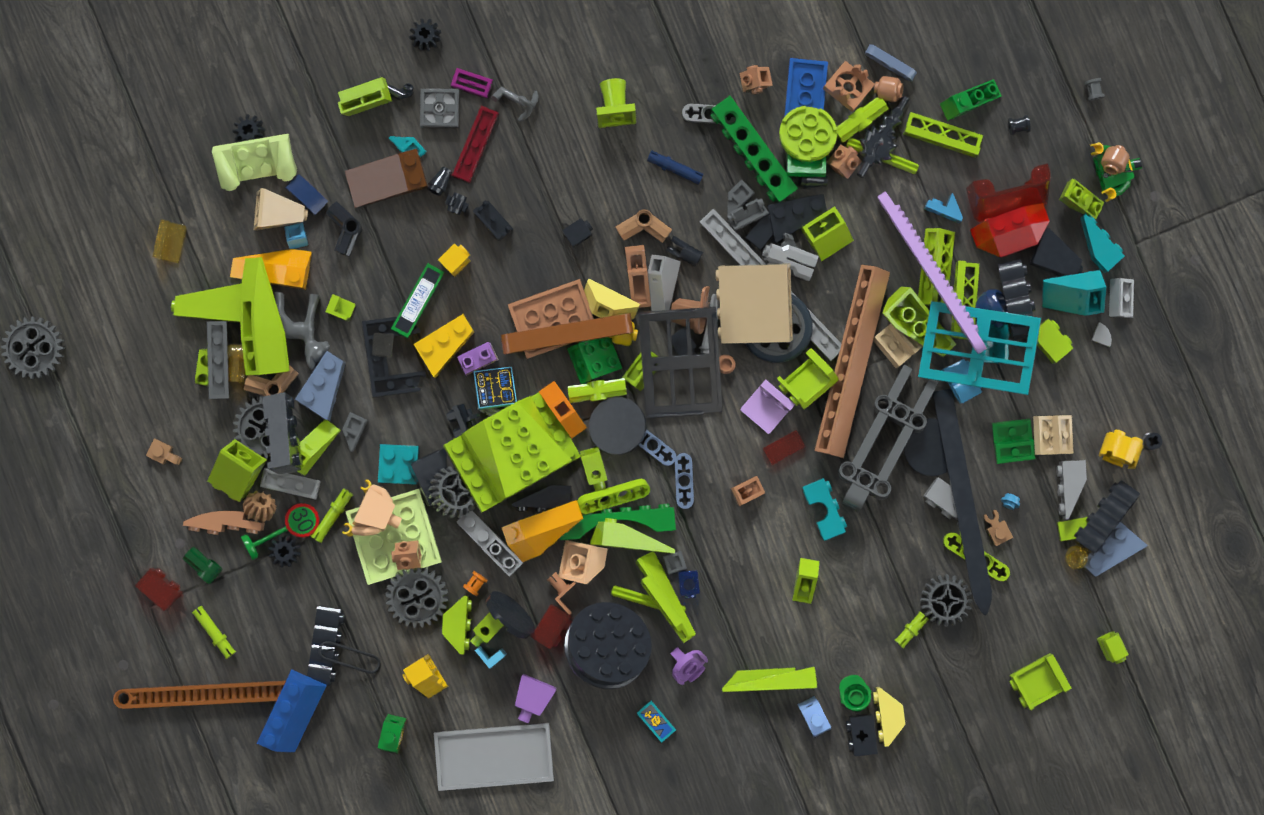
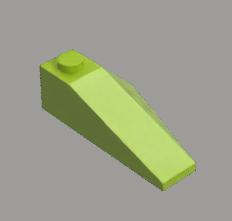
M900 287L887 300L882 313L894 328L924 346L929 310L911 287ZM938 322L937 329L945 330ZM936 333L933 348L951 350L956 345L949 335ZM936 353V354H938V355L941 356V357H944V356L946 355V354Z
M605 518V522H598L590 541V545L675 553V549L624 524L616 523L617 519Z

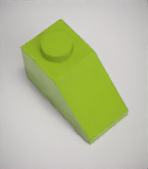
M800 558L793 601L811 604L818 579L819 561Z

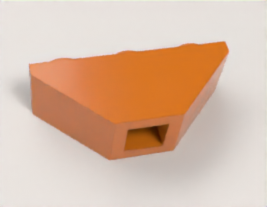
M555 381L539 391L571 439L587 428Z

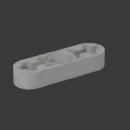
M687 104L682 110V116L688 122L716 124L712 119L709 120L704 116V112L707 109H712L716 105ZM693 108V112H699V108H702V119H698L699 115L696 114L689 118L685 111ZM725 117V122L729 125L733 124L735 118L731 117L728 121L727 117Z

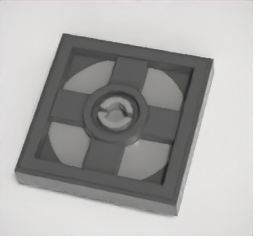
M421 89L420 127L459 128V89Z

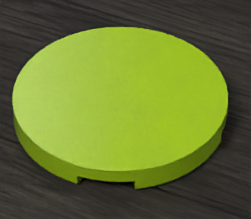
M801 106L791 110L784 117L779 130V138L782 147L790 156L800 161L812 162L824 158L832 151L837 139V127L833 118L823 109Z

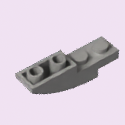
M469 511L468 515H463L457 521V524L509 577L523 564L516 554L473 511Z

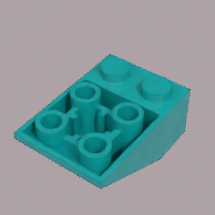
M1100 270L1043 280L1042 307L1084 316L1104 313L1106 285Z

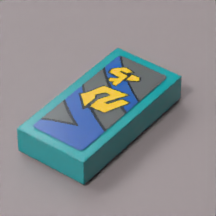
M652 700L637 712L661 743L676 731Z

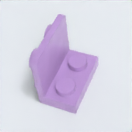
M765 380L740 410L769 434L795 404Z

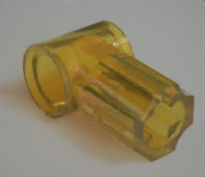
M229 344L227 348L229 361L228 382L245 383L242 345Z

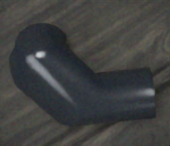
M406 83L401 89H397L390 84L387 85L390 95L399 100L411 97L414 93V87L410 83Z

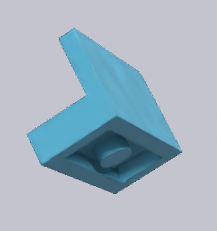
M481 646L475 650L489 669L507 654L503 648L491 657L488 656Z

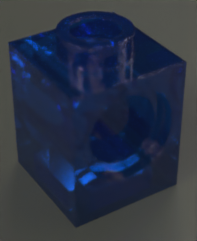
M698 570L678 572L680 595H684L685 599L696 598V594H700ZM687 579H692L695 583L694 588L691 590L684 588L683 584Z

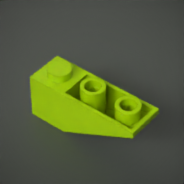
M325 419L307 435L298 446V452L301 453L303 464L300 465L301 470L297 472L305 476L341 430Z

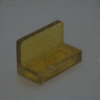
M161 219L152 257L179 263L187 227Z

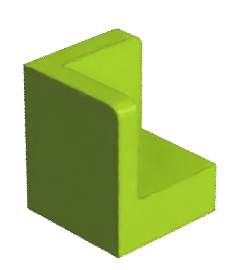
M332 294L325 312L349 322L356 305Z

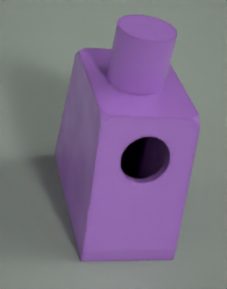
M523 674L515 706L522 708L518 719L529 723L533 713L540 716L557 688Z

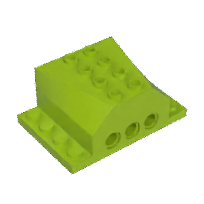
M540 393L515 402L468 429L461 436L443 445L481 513L581 457L570 436Z

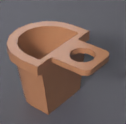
M706 286L702 289L700 301L679 298L672 303L671 310L710 307V302H708L710 287ZM707 318L690 319V329H693L696 334H702ZM686 319L671 320L673 323L686 327Z

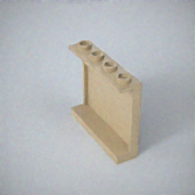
M790 263L718 266L716 281H719V289H717L716 295L717 300H720L717 317L721 321V327L718 328V337L721 339V343L791 342L793 340Z

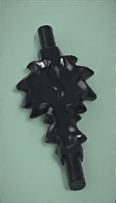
M902 96L897 107L890 111V116L883 115V124L879 125V130L872 125L871 132L866 130L865 138L859 140L863 147V151H860V154L864 157L862 160L863 164L857 173V176L860 178H864L868 169L874 164L882 165V160L892 159L890 152L898 147L897 144L892 143L896 138L892 134L895 133L894 128L902 123L900 118L909 101L908 97Z

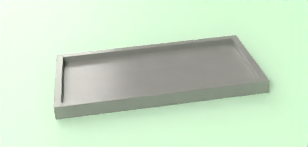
M549 723L434 732L438 791L554 781Z

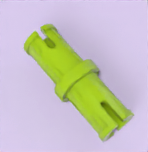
M919 612L910 624L905 625L903 632L894 641L902 648H905L907 643L919 634L918 631L929 619L922 612Z

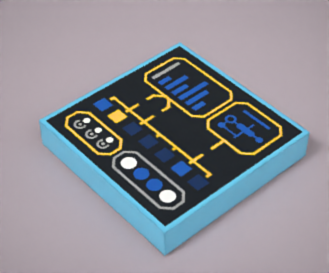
M512 367L473 372L479 410L510 406L517 402Z

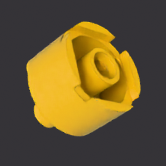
M1114 430V433H1106L1099 457L1103 456V460L1113 465L1123 467V464L1129 465L1128 469H1135L1143 449V440L1137 437L1125 436L1126 433L1120 430Z

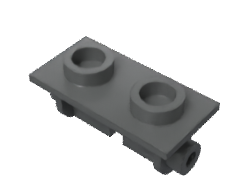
M756 198L754 201L746 204L747 210L744 211L743 207L731 211L727 217L729 223L736 231L768 215L769 212L765 208L763 200Z

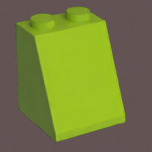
M234 439L221 449L208 482L215 489L222 490L228 494L232 500L240 502L247 496L267 459Z

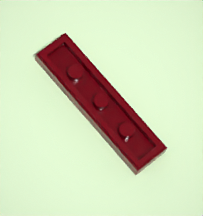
M481 105L452 173L453 177L467 183L471 182L499 115L498 112Z

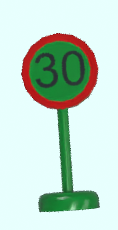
M296 504L286 513L285 527L253 543L248 535L241 536L251 559L255 560L258 558L256 546L286 531H289L296 537L304 538L311 536L319 526L318 512L308 504Z

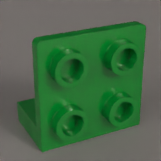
M609 337L583 341L567 349L581 384L622 369L612 340Z

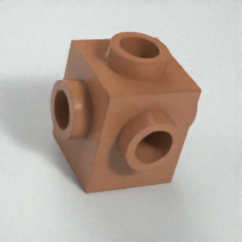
M749 66L747 71L740 73L743 92L759 94L763 92L764 88L773 86L769 67Z
M840 145L826 163L837 174L848 179L862 161L857 156L858 152L850 146L846 148Z
M418 540L395 543V550L392 551L393 563L396 562L398 570L421 567L422 554Z

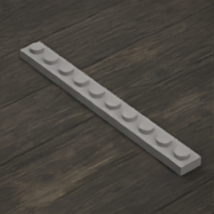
M714 209L699 222L739 265H766ZM809 310L813 324L811 341L831 361L839 354L841 343Z

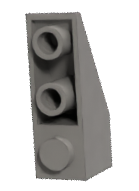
M651 256L648 282L652 311L670 310L680 261L666 256Z
M1086 460L1061 461L1056 467L1057 477H1060V485H1058L1057 490L1058 496H1061L1059 515H1062V519H1069L1087 480Z
M937 477L923 496L927 499L925 502L933 508L937 506L942 509L941 514L948 519L953 517L957 520L956 511L953 507L954 501L951 486Z

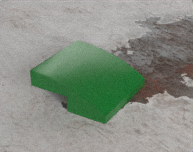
M1030 419L992 423L997 464L1035 459Z

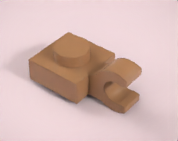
M158 439L153 440L146 454L147 457L162 464H165L168 460L179 465L182 460L181 457L171 453L172 446Z

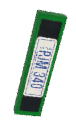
M427 263L391 328L392 331L408 339L444 274L442 270Z

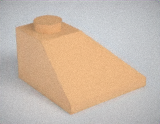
M566 540L559 576L562 579L588 584L604 568L608 548Z

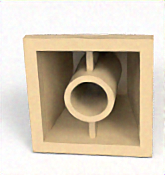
M261 188L256 196L253 230L258 231L302 223L303 220H307L308 209H304L305 206Z

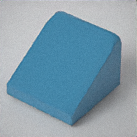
M303 222L284 227L287 244L290 249L308 245Z

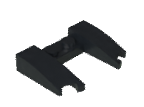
M397 317L361 322L372 398L420 391L421 388L417 387L420 377L426 376V371L389 376L384 339L401 336L391 330ZM418 327L413 329L410 335L419 334L420 329Z

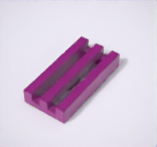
M456 68L451 87L488 98L493 79ZM462 74L486 82L487 86L458 77V75ZM456 81L483 89L485 92L456 84Z

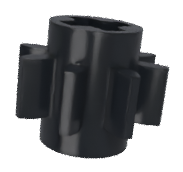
M454 192L453 196L448 195L445 204L448 205L447 211L459 216L461 211L466 213L469 206L466 203L467 197Z

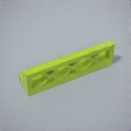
M912 112L909 114L903 135L974 158L979 154V147L983 135ZM912 119L920 120L923 127L912 126ZM937 125L942 133L930 132L928 127ZM955 131L960 139L949 138L946 133ZM970 136L977 138L976 145L967 144L964 139Z
M941 228L925 229L924 238L925 248H928L929 254L933 256V260L937 262V266L940 267L942 274L945 275L946 280L950 283L955 232ZM944 234L948 235L946 245L944 243ZM943 254H944V256H945V263H944V264H943V262H942V255H943ZM921 267L918 297L924 305H931V301L937 302L938 292Z
M956 262L954 293H957L958 299H961L962 306L967 303L969 307L975 308L979 278V264ZM966 267L975 268L974 276L970 280L965 277ZM967 284L973 289V295L968 299L964 296V287ZM952 315L951 331L961 333V328ZM951 336L952 339L968 340L967 338Z

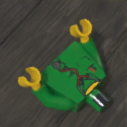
M1098 142L1090 145V147L1093 146L1095 148V152H1092L1091 155H1096L1093 158L1102 194H1107L1108 199L1105 201L1108 202L1122 195L1128 189L1131 180L1134 179L1133 171L1142 169V163L1140 158L1129 159L1124 172L1117 175L1108 174L1104 171L1101 161L1106 149L1111 146L1102 145Z

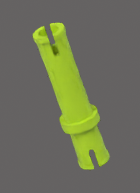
M342 489L335 502L330 504L331 508L315 532L311 535L312 538L322 543L339 515L345 511V506L353 496L351 492L349 493L348 490Z
M203 606L198 607L202 615L196 609L192 614L214 641L213 645H217L225 659H228L230 655L226 649H228L231 655L236 653V651L226 640L227 636L222 634Z

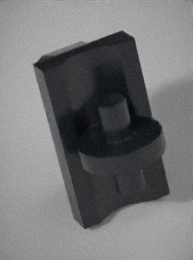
M465 404L453 406L452 410L446 413L450 423L458 421L460 426L453 430L455 438L477 424L475 419L480 417L479 413L473 415L471 408L466 409Z

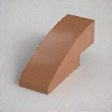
M644 245L625 247L631 300L639 303V308L650 307L651 300Z

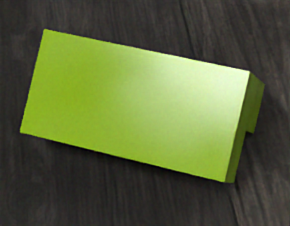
M383 77L338 92L340 102H338L341 114L346 116L392 102L386 79Z

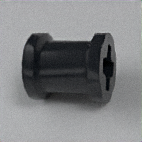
M1024 115L1023 118L1019 119L1008 118L1010 135L1022 131H1031L1028 115Z
M1147 433L1142 437V445L1147 450L1158 449L1162 445V439L1158 433ZM1154 437L1153 441L1155 442V444L1150 445V441L1148 439Z

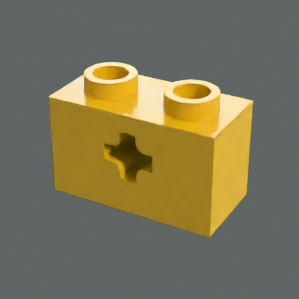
M454 243L438 260L455 277L470 262L468 258L470 254L462 245L458 247Z

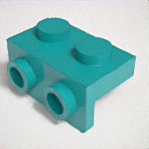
M991 324L988 337L1008 340V324H1003L1000 328ZM988 341L985 356L1008 360V344ZM984 360V363H998Z

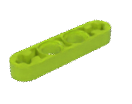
M637 479L585 494L579 497L577 502L581 513L589 514L644 498L650 493V487L645 479ZM622 491H627L624 496H618ZM603 497H609L606 501L600 502Z
M956 533L946 534L943 538L944 546L965 560L963 546L957 552L956 549L958 547L953 544L949 546V541L947 540L948 537L952 538L955 536V541L961 544V536ZM984 551L985 556L990 560L987 569L990 570L994 562H996L997 564L994 567L998 569L1003 567V572L1005 573V576L998 578V573L995 570H991V573L988 571L989 576L998 581L1007 580L1010 575L1009 568Z

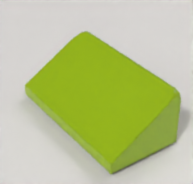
M651 352V357H658L656 354ZM641 353L622 377L639 391H642L644 388Z

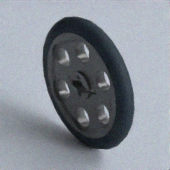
M791 294L792 324H799L801 331L798 334H793V340L789 342L790 347L782 349L779 346V342H771L769 347H763L761 343H745L755 356L764 361L782 363L792 360L806 349L811 340L813 324L810 312L806 305L793 294Z

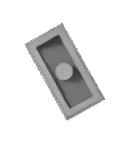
M1124 278L1110 279L1109 316L1133 318L1134 280Z

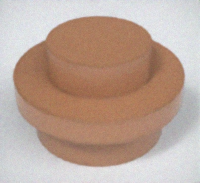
M729 355L719 357L720 372L723 374L731 373L735 369L733 357Z

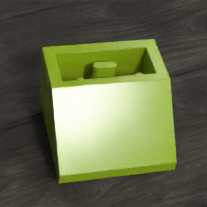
M835 206L801 228V231L821 262L854 241L845 221Z

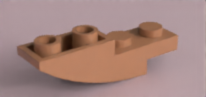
M217 511L192 517L184 521L183 525L188 526V530L199 532L201 528L207 529L209 534L218 535L219 532L225 531V525H228L227 529L239 531V527L247 528L246 532L258 534V531L264 530L265 523H255V521L246 520L247 515L241 511Z

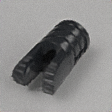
M673 236L671 241L683 248V250L679 251L674 247L668 246L666 251L696 267L704 252Z

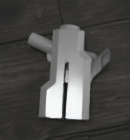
M784 233L785 241H783L781 246L775 244L765 246L762 256H764L765 261L769 262L767 265L790 263L792 276L810 281L814 269L809 267L816 266L818 256L799 249L792 235Z

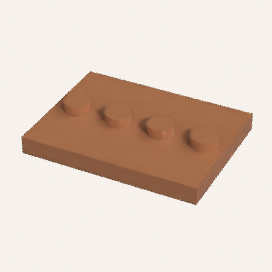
M580 279L508 304L517 332L594 319ZM568 344L524 352L526 358L529 359Z

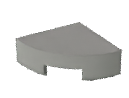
M1099 322L1091 341L1110 347L1112 339L1108 328Z

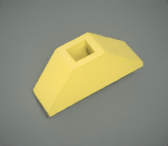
M588 279L584 292L592 314L603 318L631 313V319L635 318L640 306L639 303L591 279Z
M875 687L876 692H873L874 704H878V711L875 712L876 722L880 723L881 730L878 731L879 742H883V745L886 747L892 743L905 726L903 705L880 687Z

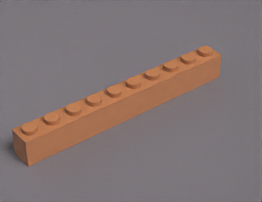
M861 265L835 368V374L839 380L830 387L815 451L831 456L844 458L890 272L875 266Z

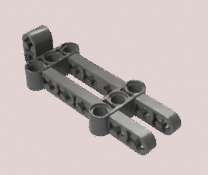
M906 365L901 369L888 396L880 395L876 398L873 407L878 415L853 462H844L839 468V478L851 485L842 504L858 513L868 495L878 500H884L889 496L891 485L887 481L912 432H922L927 423L926 417L922 413L938 382L929 379L914 409L897 401L913 370ZM880 401L886 402L887 405H888V408H886V409H881V408H879L878 402H880ZM895 411H903L905 417L898 418L895 415ZM886 419L903 427V430L877 476L861 468ZM919 419L922 422V426L915 427L912 420ZM844 468H850L853 474L851 476H845L842 470ZM861 477H867L870 480V483L868 485H862L859 479ZM877 487H886L887 493H878Z

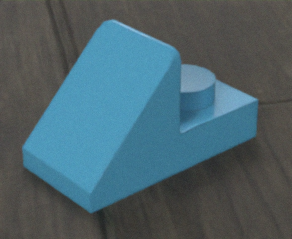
M953 193L949 196L946 206H943L942 201L932 199V201L928 200L924 207L925 210L956 223H960L963 219Z

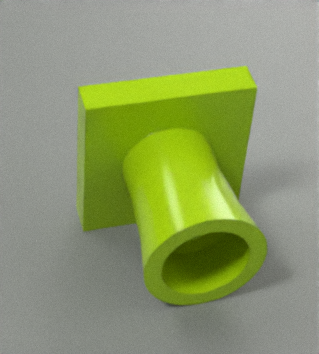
M618 78L602 81L599 85L605 107L596 108L598 128L636 124L635 103L626 104L625 100L626 81Z

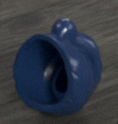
M996 289L984 292L975 304V308L1008 313L1005 297L1001 291ZM991 320V324L997 328L1002 327L1004 322Z

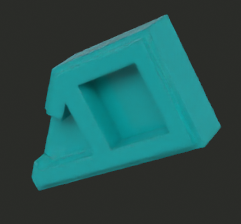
M389 137L401 152L417 149L420 157L426 153V150L414 137Z

